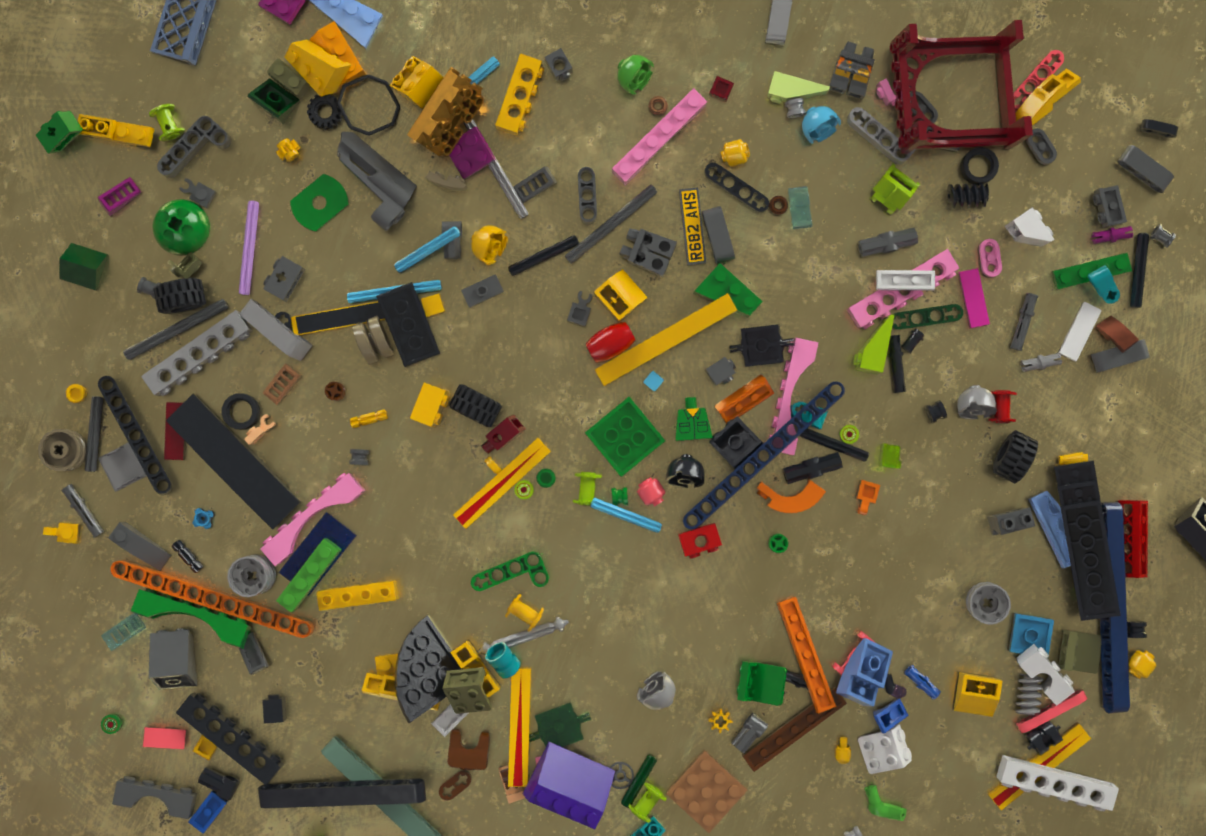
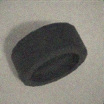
M974 148L962 158L960 165L961 174L971 184H985L991 181L997 174L999 169L998 158L988 148ZM976 155L985 156L990 162V172L984 177H976L969 170V161Z
M236 393L224 401L221 415L229 427L246 430L257 423L260 417V407L252 396ZM239 400L248 402L252 408L250 419L244 423L235 422L230 416L231 405Z

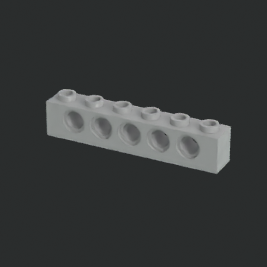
M235 310L141 377L154 395H161L163 397L171 392V387L184 383L188 375L200 372L204 364L207 362L210 364L217 360L221 352L224 351L226 353L234 348V343L247 339L250 336L249 333L253 330L247 321L240 316V312ZM233 328V330H234L233 336L230 337V338H227V336H226V331H227V329ZM213 339L218 341V346L215 349L210 347V342ZM197 350L202 351V357L199 360H196L194 356ZM181 361H185L187 365L183 371L179 369ZM166 372H169L171 375L168 382H165L163 379V375Z

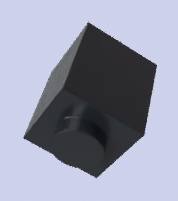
M270 694L268 698L262 700L264 724L281 723L287 720L285 697H280L279 694Z

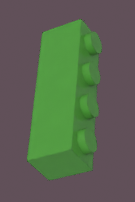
M324 538L276 602L291 613L296 611L342 549L328 538Z

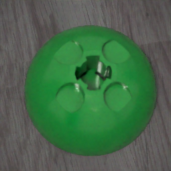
M176 199L165 203L159 208L154 216L152 228L154 237L161 248L170 254L184 256L190 252L198 251L205 244L209 236L210 224L207 214L198 204L190 200Z

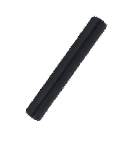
M1143 232L1139 233L1137 237L1130 306L1133 308H1141L1149 244V234Z
M572 235L508 267L509 272L514 276L578 245L579 241L575 235Z
M811 429L805 430L800 435L802 438L864 462L869 457V452Z

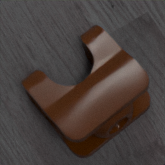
M452 729L447 760L448 765L461 770H485L488 765L489 732H481L478 745L473 749H466L461 744L460 730Z

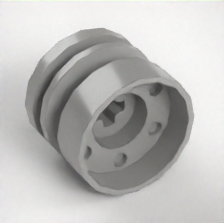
M255 554L238 558L233 562L228 570L227 579L234 593L242 597H252L267 592L273 586L276 579V571L268 558ZM255 571H256L257 573H256L255 576H256L257 578H254V579H253V575H254V574H253L252 572H255Z
M980 582L968 591L966 608L976 620L991 625L1003 621L1008 616L1011 601L1007 592L999 585L991 582ZM984 598H987L988 600L991 599L989 601L990 606H983V604L985 603L983 600Z

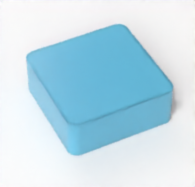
M652 371L643 383L651 390L656 391L664 379Z

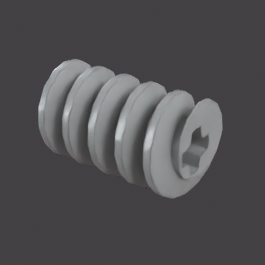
M1020 674L1024 678L1019 679L1018 682L1022 683L1023 686L1017 687V689L1023 693L1017 695V698L1022 699V702L1016 703L1021 709L1015 710V713L1024 715L1040 713L1041 710L1035 706L1041 705V701L1036 698L1042 697V694L1037 690L1043 689V686L1038 684L1043 681V678L1037 675L1031 678L1028 674Z

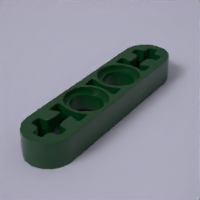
M958 304L897 312L892 314L895 315L894 320L896 316H898V319H905V314H907V322L900 323L899 327L894 323L892 329L903 330L956 322L962 318L963 309ZM952 308H954V310L958 311L959 314L956 315V318H954L953 315L945 316L943 309H945V313L952 311ZM934 310L940 313L938 321H933L930 318V313ZM914 313L921 316L919 324H915L911 320V316Z

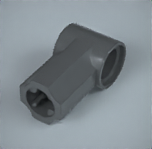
M442 221V233L452 227H457L460 231L459 237L444 245V259H461L460 238H462V222Z
M752 713L731 743L738 750L745 753L755 739L759 738L766 731L768 724L755 713Z

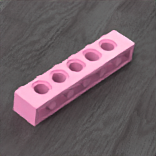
M946 249L913 270L932 271L934 266L938 267L941 273L939 276L935 275V287L940 285L939 280L945 277L947 281L955 276V271L959 269V266L949 250ZM878 290L849 307L847 312L858 329L861 327L867 329L875 324L873 322L874 319L880 317L882 320L891 314L889 310L894 307L897 310L907 305L906 300L911 297L915 300L922 296L923 292L922 290H908V294L904 296L899 290ZM884 296H889L892 299L891 305L884 304ZM871 305L875 308L876 312L874 315L867 313V306Z

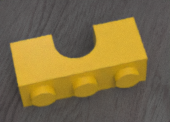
M469 640L450 652L461 669L484 668L486 673L482 688L487 698L500 690V685Z

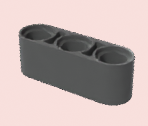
M1129 145L1118 159V163L1124 169L1156 192L1163 193L1174 178V175L1169 170L1133 145Z
M583 167L578 172L580 219L584 224L590 225L597 219L595 173L590 167ZM584 173H589V174H591V176H592L591 180H589V181H584V180H582V179H581L582 174H584ZM591 192L593 194L592 199L584 200L582 198L583 193ZM589 210L594 213V216L591 219H585L583 213Z
M721 206L702 211L703 221L716 264L735 259Z
M1145 339L1139 340L1124 353L1115 347L1091 354L1096 373L1150 358Z

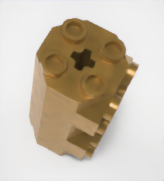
M450 67L407 134L438 156L451 154L463 135L460 124L464 122L470 123L484 102V98L481 96L483 88L474 82L470 84L472 82L470 78L464 74L460 77V72Z

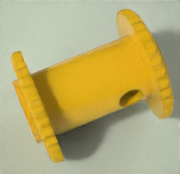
M519 594L508 607L505 617H508L510 613L530 625L527 630L530 632L542 617L541 614L544 609L542 608L539 613L519 600L521 594Z

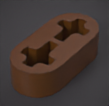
M460 770L440 786L439 796L446 801L456 797L470 785L472 780L470 772ZM460 774L461 776H467V783L461 782L458 785L456 784L460 779ZM452 785L455 787L451 791L452 795L443 794L444 787L450 788Z

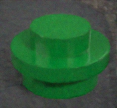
M542 469L538 472L536 479L541 487L548 488L555 483L556 477L552 470Z

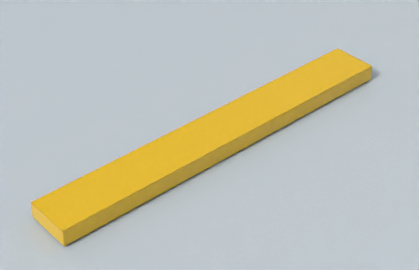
M727 293L596 368L595 371L603 386H606L736 312L737 308Z

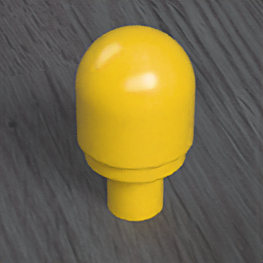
M840 737V744L835 749V758L840 764H847L851 759V749L847 745V737Z

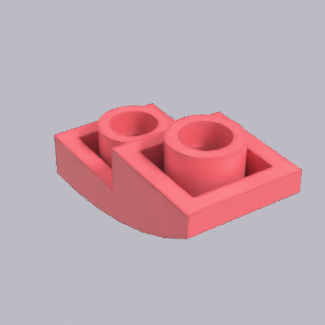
M145 727L143 747L184 749L186 730Z

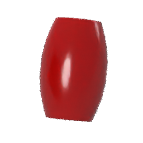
M620 322L598 331L585 345L596 363L607 361L622 354L636 340L627 323Z

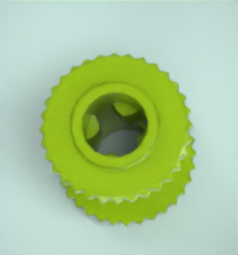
M173 104L160 105L149 112L150 117L157 118L163 132L159 137L160 141L176 139L185 132L184 128H177L171 114V111L175 108Z
M594 472L575 473V476L580 477L581 482L579 499H574L573 502L578 505L591 506L595 494V480L602 476Z
M645 783L644 786L647 788V791L636 806L629 804L628 807L635 816L649 823L651 820L648 814L659 799L666 801L667 798L658 788Z

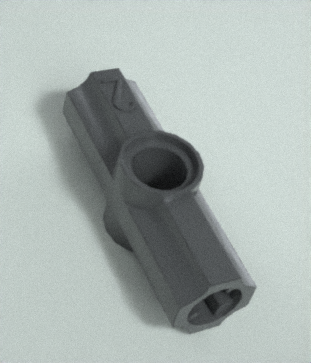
M913 227L897 232L889 231L879 234L877 237L858 241V248L861 257L878 253H890L899 250L898 248L918 244L917 231Z

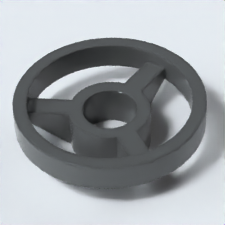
M616 762L609 767L612 768L619 764V770L615 772L613 782L627 781L629 783L623 787H618L614 784L611 786L616 789H625L633 782L634 772L629 764ZM622 764L631 770V779L626 777L625 771L622 770ZM623 773L624 778L618 779L617 774Z

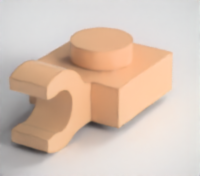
M268 414L261 417L260 426L257 428L254 426L246 433L247 437L244 440L249 445H254L269 429L276 425L275 422H272L270 425L265 423V420L269 417Z

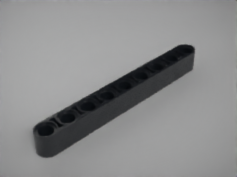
M421 778L277 783L258 787L260 807L265 809L415 804L426 801L425 781Z

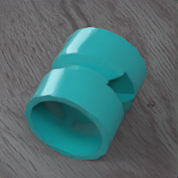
M504 642L495 643L485 654L487 662L503 679L512 677L520 668L521 663L519 659L512 654V651Z

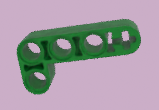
M531 551L477 573L471 579V587L476 591H483L527 572L535 586L544 587L550 577L540 553ZM530 555L538 557L539 562L537 565L529 564L528 557ZM513 562H517L521 566V570L517 573L512 572L510 569V565ZM494 570L502 571L503 578L501 580L493 578ZM485 573H488L492 584H489V580L482 584L483 587L475 584L477 577L484 579L487 577ZM536 574H545L546 581L538 583L535 579Z

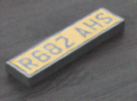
M698 187L679 189L687 266L706 264Z

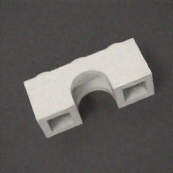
M1033 644L1016 659L1021 668L1031 678L1040 673L1049 675L1047 680L1041 685L1043 686L1044 693L1057 706L1075 692L1072 687L1074 683L1067 674L1063 676L1060 673L1061 668L1055 661H1049L1047 658L1049 655L1042 647L1038 648Z

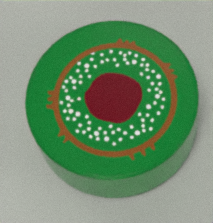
M109 714L101 721V728L107 734L118 732L122 726V721L116 714Z

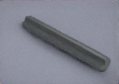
M93 396L91 399L85 471L95 472L97 466L103 397Z

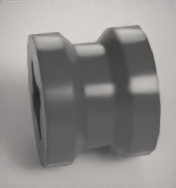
M350 449L352 457L349 460V464L369 465L367 460L369 450Z

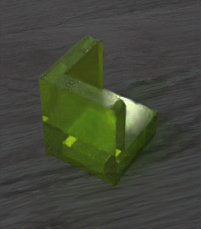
M881 444L879 467L901 469V461H899L900 446Z

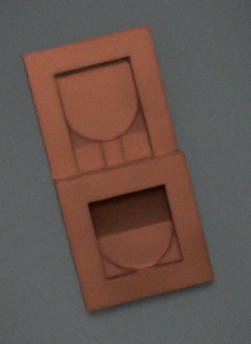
M1109 316L1095 327L1107 341L1111 340L1122 353L1139 340L1124 324L1113 316Z

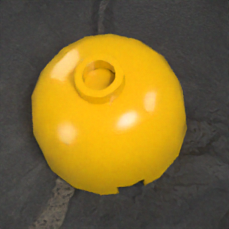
M486 225L474 232L471 238V245L475 257L487 265L495 263L496 260L494 258H496L497 254L501 256L506 248L508 237L505 236L506 231L496 226Z

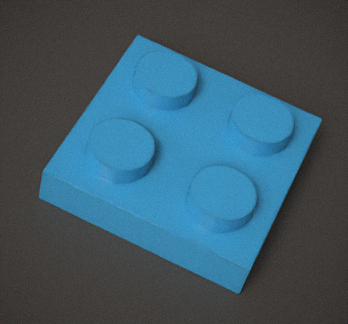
M1014 613L1008 651L1021 654L1035 644L1038 648L1042 647L1049 655L1054 620Z

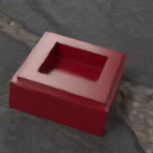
M716 76L709 95L727 102L734 83Z

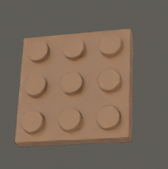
M704 750L669 788L666 795L710 833L748 790Z

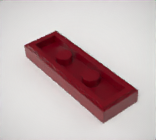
M166 402V420L183 403ZM166 421L164 460H185V440Z

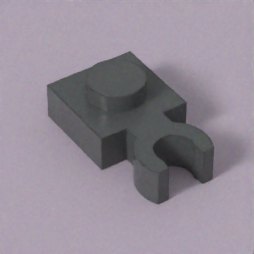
M185 178L184 181L189 183V188L183 189L180 187V191L185 194L191 193L189 199L208 208L217 192L200 182L195 187L190 179Z
M579 291V303H572L567 321L585 327L591 308L586 307V305L591 302L592 294H589L587 300H583L581 298L583 291Z

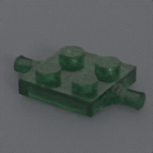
M570 702L535 715L538 731L529 734V738L536 736L529 739V742L531 743L541 738L545 747L548 742L564 747L583 740L581 723L591 720V717L583 719L590 716L588 712L578 716Z

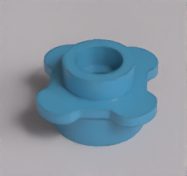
M201 508L196 509L192 522L193 525L209 529L212 525L210 522L214 513L211 510L203 511Z

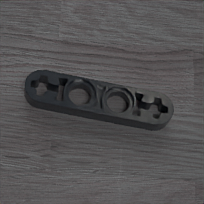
M710 163L706 166L704 171L705 177L719 188L757 213H763L768 209L769 200L765 195L717 163ZM715 167L717 169L716 173L720 176L722 172L725 173L720 182L717 181L719 179L717 175H709V168L713 169ZM732 178L734 186L731 188L726 187L723 183L724 179ZM746 188L750 191V196L742 198L739 195V191ZM753 194H756L757 196L754 199L757 201L764 200L763 204L765 207H760L759 209L756 207L757 203L755 201H752L751 204L748 201L752 199Z

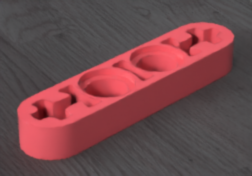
M1053 50L1048 53L1016 89L1014 99H1017L1021 94L1024 97L1019 102L1020 104L1015 106V111L1020 108L1027 99L1026 97H1029L1031 94L1025 90L1026 83H1032L1036 89L1063 64L1064 54L1061 51ZM1057 56V62H1055L1054 64H1052L1051 67H1049L1048 64L1052 60V57ZM1038 69L1046 70L1047 77L1040 78L1037 74Z
M1083 689L1077 690L1056 706L1052 703L1040 709V713L1029 715L1018 721L1016 725L1021 733H1026L1085 702L1088 698Z

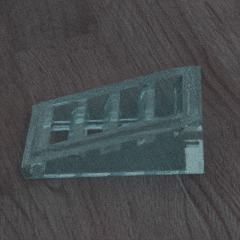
M133 613L102 634L101 637L110 650L113 651L143 631L146 626L138 614ZM124 624H125V626L128 628V630L130 631L131 634H129L128 631L126 630V628L123 626ZM111 633L114 635L118 643L114 641V639L110 635Z

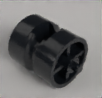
M1047 721L1040 725L1038 730H1031L1025 735L1030 744L1027 748L1035 750L1040 756L1050 750V745L1056 746L1063 741L1058 731L1061 727L1059 725L1055 727L1050 721Z

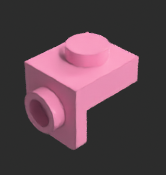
M886 78L876 85V93L880 99H883L886 106L890 104L895 106V99L897 97L894 95Z

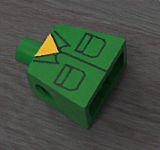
M696 397L685 398L686 409H680L677 412L675 441L711 439L712 432L706 409L697 408Z

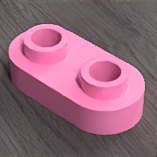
M986 239L979 245L981 269L985 276L995 277L1002 271L1000 248L994 239ZM989 246L991 252H986L985 247ZM989 265H992L994 267L993 271H989Z

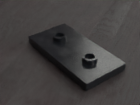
M412 282L376 295L404 367L440 354Z

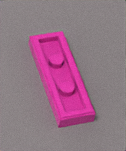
M978 268L958 272L969 327L975 328L989 325L990 322Z

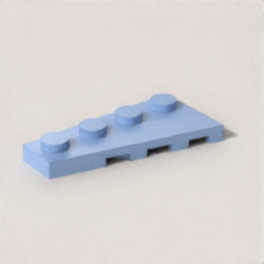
M309 0L365 49L383 17L381 13L355 0Z
M1043 491L1028 500L1061 568H1067L1071 563L1061 507L1048 491Z

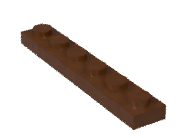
M835 687L830 690L836 704L835 708L817 714L812 703L742 755L753 772L847 704L841 695L836 694L837 689Z

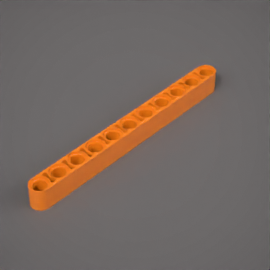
M128 560L115 561L110 568L111 574L116 578L299 638L308 637L314 631V624L308 619ZM120 564H123L125 566V572L123 574H121L118 571V566ZM138 570H141L144 574L142 580H139L136 576ZM156 576L162 579L160 586L154 582ZM174 582L180 584L178 592L174 591L172 587ZM192 588H196L198 590V596L196 598H194L191 595ZM211 593L217 597L215 604L209 601ZM229 599L235 602L233 610L227 607ZM247 605L253 608L251 616L245 612ZM266 611L272 616L270 622L265 621L263 617ZM284 617L290 620L288 628L284 627L281 623ZM302 623L308 626L306 634L300 631Z

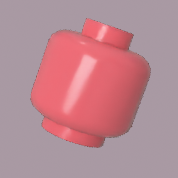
M649 477L638 485L637 493L645 505L653 504L655 507L664 501L662 497L665 495V490L658 479H651Z

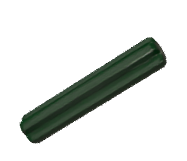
M648 755L621 801L623 806L629 808L628 805L633 804L657 762L654 756Z

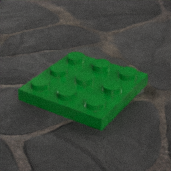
M630 397L626 398L585 432L620 477L625 475L666 441Z

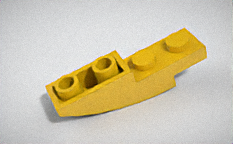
M1067 68L1057 76L1054 74L1050 75L1029 95L1015 113L1016 121L1023 116H1031L1033 126L1053 110L1055 102L1081 83V77Z
M79 114L78 123L83 129L79 133L81 135L127 145L151 147L154 128Z
M366 673L362 693L398 701L394 676ZM440 702L430 709L438 711Z

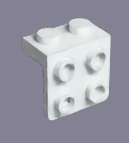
M900 724L895 725L886 733L882 734V732L858 738V743L870 774L904 768L912 761L911 751L907 748L905 733L901 729Z

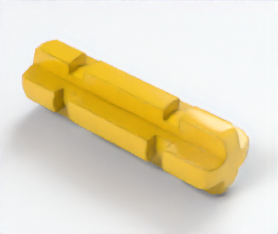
M383 409L377 411V413L372 412L360 415L359 418H350V425L352 428H357L360 425L364 426L378 422V420H386L388 418L387 412Z

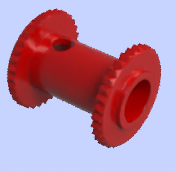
M1010 390L992 391L991 393L995 395L997 412L995 413V418H989V421L1003 424L1016 422V419H1010L1011 396L1017 395V393Z

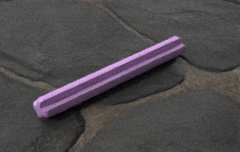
M249 201L247 207L239 294L241 295L250 294L259 203L257 201Z

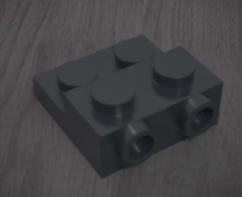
M738 416L735 419H731L726 424V427L720 432L715 433L709 441L711 446L734 470L763 445V442Z

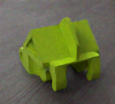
M894 163L873 188L875 193L870 198L873 202L878 200L888 208L887 213L890 215L896 209L901 210L920 185L919 182L915 183L897 169ZM891 173L892 175H894L901 182L907 185L911 190L909 191L908 189H906L903 185H901L899 182L893 179L889 174Z

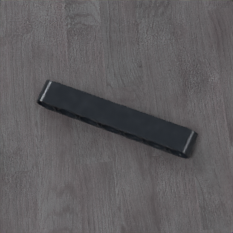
M110 376L101 377L98 381V388L157 494L163 496L169 494L172 490V484L117 383ZM106 381L113 383L112 388L109 390L102 388ZM115 398L122 399V403L118 407L112 406V400ZM123 415H130L131 420L129 423L124 424L121 422ZM138 431L140 432V438L138 440H131L130 434ZM142 448L149 449L150 452L147 457L139 456V451ZM153 464L159 467L156 474L148 472V468ZM165 481L168 483V488L165 491H160L157 488L158 483Z

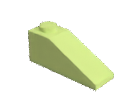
M774 71L767 97L771 98L770 101L775 103L786 102L796 98L805 99L826 95L830 86Z

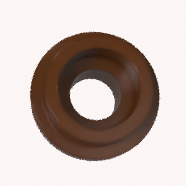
M775 196L769 202V209L775 215H782L788 209V202L783 196ZM775 203H781L782 208L777 209Z

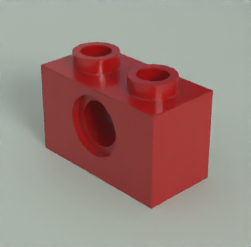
M715 523L678 534L684 556H689L690 559L701 556L700 552L705 550L708 553L719 550L718 546L722 545ZM698 536H703L706 540L705 545L702 547H698L695 544V539Z

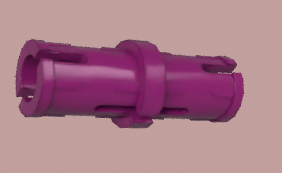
M1131 226L1118 229L1113 227L1107 231L1092 232V238L1100 237L1093 239L1092 242L1093 244L1108 241L1114 243L1116 240L1133 238V233L1125 234V232L1133 231Z

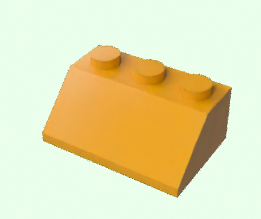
M335 21L319 29L309 39V41L325 49V52L330 55L334 54L344 63L348 62L351 64L337 92L341 90L344 84L366 75Z

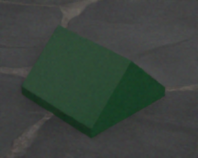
M270 78L247 96L254 104L282 124L285 123L300 102V99Z
M71 243L59 258V279L97 291L108 254Z

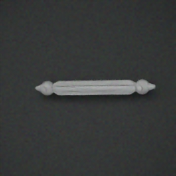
M556 617L554 623L548 622L536 626L530 632L525 630L496 640L491 645L484 642L477 653L485 655L487 650L498 642H504L510 648L551 634L555 630L563 632L565 625L569 621Z

